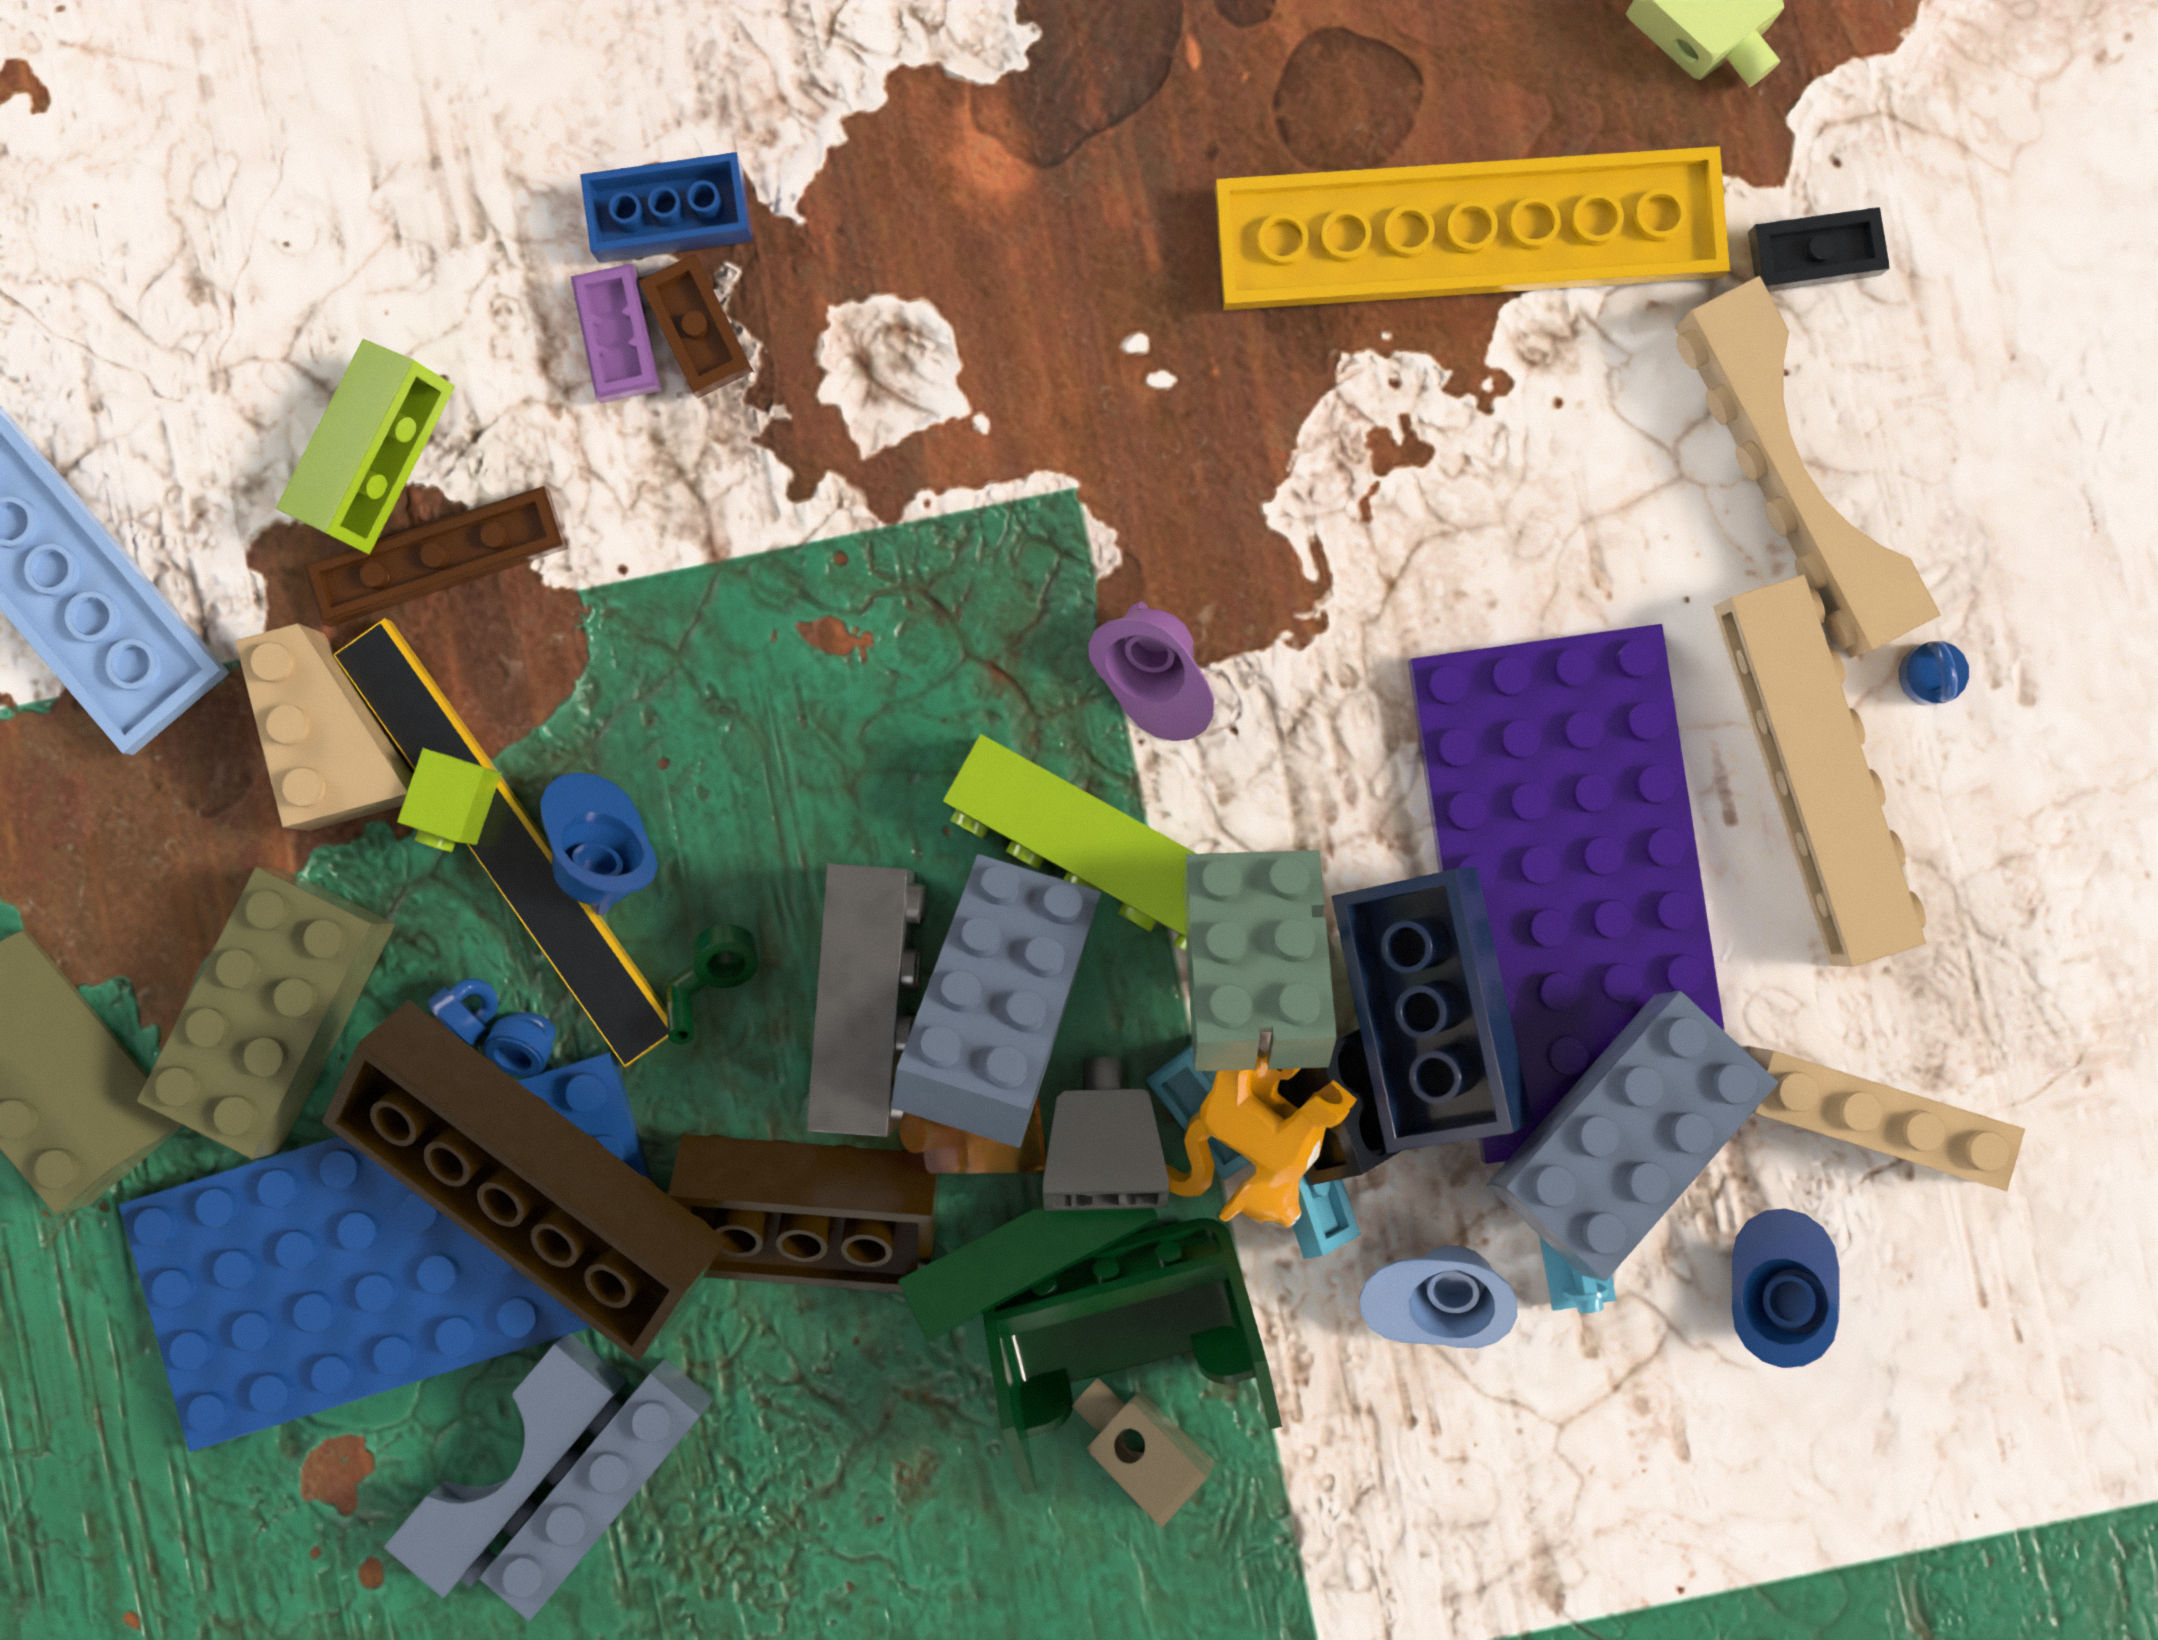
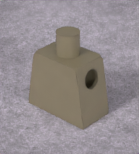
M1097 1378L1072 1405L1099 1433L1086 1449L1161 1528L1202 1485L1216 1464L1206 1452L1140 1392L1125 1404L1107 1385ZM1126 1429L1138 1431L1145 1441V1450L1136 1451L1128 1447L1124 1440V1431Z

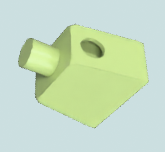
M1633 0L1626 12L1627 17L1688 74L1698 80L1705 78L1728 60L1748 87H1751L1780 63V59L1761 35L1769 29L1784 9L1783 0Z

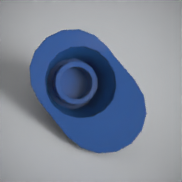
M572 773L560 776L546 787L540 801L541 817L552 848L554 879L565 894L576 901L590 905L596 915H604L614 903H618L631 892L642 890L653 881L658 867L655 852L649 843L636 807L623 790L611 781L594 774Z
M1787 1208L1765 1210L1747 1220L1735 1238L1732 1253V1315L1734 1328L1744 1347L1762 1362L1780 1368L1804 1367L1821 1358L1835 1341L1839 1325L1840 1265L1836 1246L1823 1226L1807 1214Z

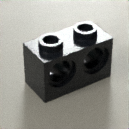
M1360 1029L1336 1035L1337 1038L1329 1067L1301 1068L1289 1080L1281 1079L1278 1084V1093L1298 1109L1306 1103L1314 1092H1318L1333 1080L1357 1099L1355 1104L1349 1109L1348 1115L1340 1124L1332 1128L1326 1127L1320 1155L1306 1172L1310 1185L1363 1175L1401 1152L1386 1153Z

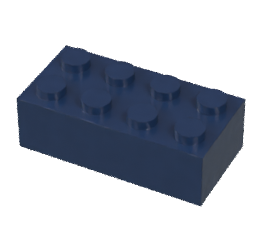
M1477 866L1452 869L1332 895L1331 898L1386 1153L1514 1133L1532 1123V1113Z

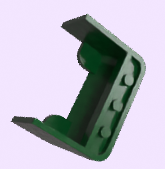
M1196 1218L1128 1236L982 1314L1001 1430L1024 1495L1037 1492L1028 1438L1051 1432L1068 1420L1073 1410L1072 1405L1074 1404L1070 1383L1194 1351L1200 1372L1212 1382L1233 1384L1255 1378L1269 1430L1282 1427L1267 1358L1232 1238L1227 1227L1217 1220Z

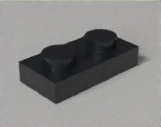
M1880 207L1755 224L1748 231L1754 276L1760 275L1768 292L1882 276L1890 269Z

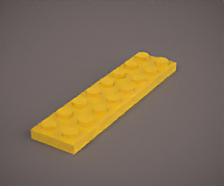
M1720 146L1216 179L1215 184L1223 310L1723 278L1730 271Z

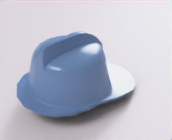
M1444 1245L1430 1250L1422 1258L1401 1259L1380 1267L1365 1281L1359 1295L1360 1313L1369 1328L1385 1339L1403 1343L1478 1349L1495 1344L1509 1334L1518 1317L1517 1297L1510 1284L1497 1274L1489 1262L1476 1251L1456 1245Z

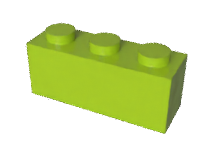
M362 338L275 509L370 555L455 385L414 359Z

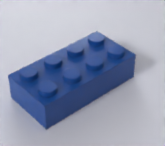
M737 152L580 174L590 251L599 263L753 241L744 170Z

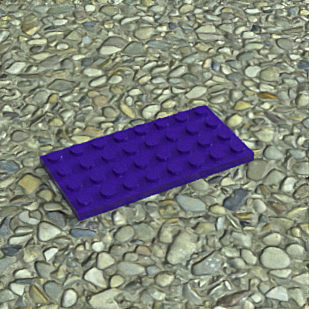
M1662 624L1411 658L1408 661L1438 870L1443 872L1477 866L1533 1118L1532 1123L1514 1133L1478 1138L1481 1161L1485 1164L1507 1161L1655 994L1682 991L1725 1032Z

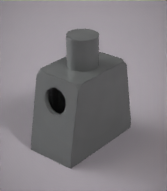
M1098 1057L1084 1061L1083 1090L1062 1091L1057 1094L1043 1179L1044 1211L1167 1208L1169 1179L1149 1091L1144 1089H1122L1121 1062L1118 1059Z

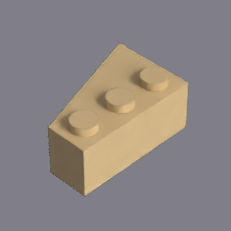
M297 623L235 640L283 828L312 831L403 806L413 774L397 751L399 748L388 732L384 731L365 702V699L333 656L336 651L324 633Z

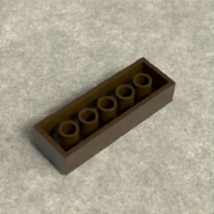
M410 1000L404 1003L357 1044L322 1121L328 1128L637 1362H639L681 1310L727 1242V1239L709 1227L703 1219L693 1215L660 1190L650 1179L640 1175L608 1151L597 1139L587 1135L551 1108L544 1099L534 1095L502 1071L491 1059L482 1056L449 1031L439 1020L429 1016Z

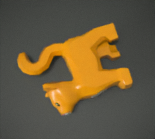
M1258 1048L1255 1070L1217 1071L1212 1090L1200 1106V1111L1190 1118L1184 1134V1143L1191 1163V1170L1188 1173H1182L1178 1169L1165 1164L1169 1179V1191L1190 1198L1202 1195L1212 1185L1215 1162L1208 1138L1213 1136L1240 1153L1256 1166V1170L1238 1185L1234 1194L1221 1210L1219 1218L1226 1222L1241 1213L1258 1224L1274 1222L1289 1228L1301 1216L1299 1204L1300 1179L1319 1157L1326 1127L1332 1128L1340 1124L1348 1115L1349 1109L1355 1104L1357 1099L1333 1080L1318 1092H1314L1302 1107L1296 1108L1277 1092V1088L1281 1079L1289 1080L1301 1068L1268 1069V1051L1264 1053Z

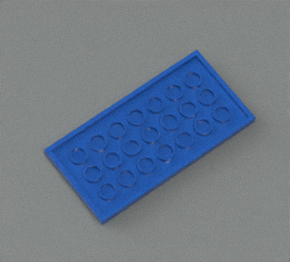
M614 1052L517 1081L534 1095L544 1099L551 1108L587 1135L597 1139L608 1151L640 1175L647 1177L653 1182ZM340 1136L118 1204L189 1452L591 1328L589 1324Z

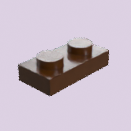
M692 254L638 281L697 399L754 372L696 254Z

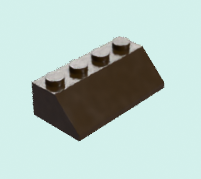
M682 1134L668 1196L693 1215L703 1219L709 1227L727 1239V1242L703 1277L903 1293L898 1280L934 1261L939 1203L940 1154L924 1153L910 1149L898 1151L859 1148L844 1144L832 1146L793 1143L786 1140L767 1141L728 1138L722 1135L701 1136Z

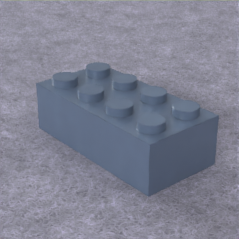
M977 854L898 1063L891 1108L1017 1148L1021 1147L1091 935L1101 891Z
M1682 991L1655 994L1489 1180L1486 1186L1582 1276L1607 1281L1779 1082Z

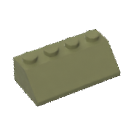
M21 930L0 941V1149L55 1215L92 1205L184 1125L137 1102L149 1074L29 931Z

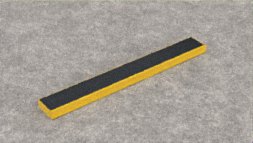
M384 618L333 654L414 770L416 769L422 748L498 771L392 621ZM500 776L477 845H467L623 1066H630L668 1038L667 1009L601 915H596L590 905L576 901L565 894L557 885L552 870L551 845L503 777Z

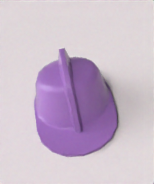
M1140 601L1132 605L1123 618L1107 621L1094 631L1088 644L1089 660L1100 677L1106 682L1126 714L1139 728L1157 738L1171 741L1193 739L1207 729L1214 716L1215 698L1208 681L1193 659V638L1182 621L1175 615L1163 610L1151 609L1144 602Z

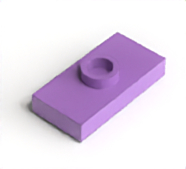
M631 263L571 276L596 399L601 404L662 391L641 288L638 282L639 278L634 265Z

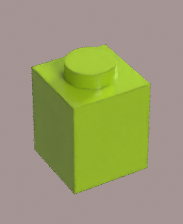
M422 748L397 822L418 829L414 840L434 848L452 852L456 842L477 845L501 772Z

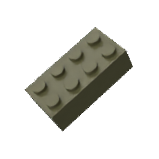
M255 867L137 1102L251 1159L281 1152L396 924L286 869Z

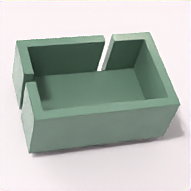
M1320 850L1186 854L1183 894L1194 1071L1255 1070L1260 1043L1259 1032H1272L1267 1054L1268 1069L1329 1067L1337 1036L1326 917H1322L1325 902Z

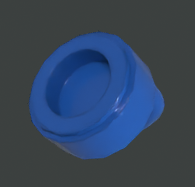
M1930 641L1912 648L1903 657L1899 666V683L1903 692L1912 701L1922 705H1940L1956 699L1965 690L1969 680V665L1964 654L1956 646L1944 641Z
M467 978L458 982L451 989L444 985L428 1000L429 1004L427 1005L453 1034L473 1047L489 1032L485 1025L495 1016L498 1010V996L493 987L481 979ZM469 994H476L482 1000L481 1008L475 1013L462 1002Z
M517 1012L507 1015L501 1020L496 1021L483 1044L484 1053L487 1058L491 1059L507 1074L518 1077L540 1074L545 1068L552 1052V1043L556 1035L555 1026L547 1017L536 1013Z

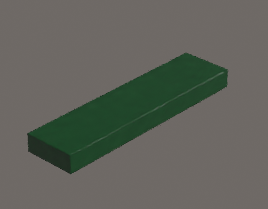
M1044 1204L908 1274L899 1279L898 1284L927 1342H930L1155 1223L1158 1215L1154 1208L1044 1211Z

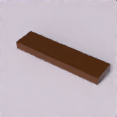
M545 486L377 540L370 555L353 548L304 564L322 624L332 627L566 550L568 546L550 491Z

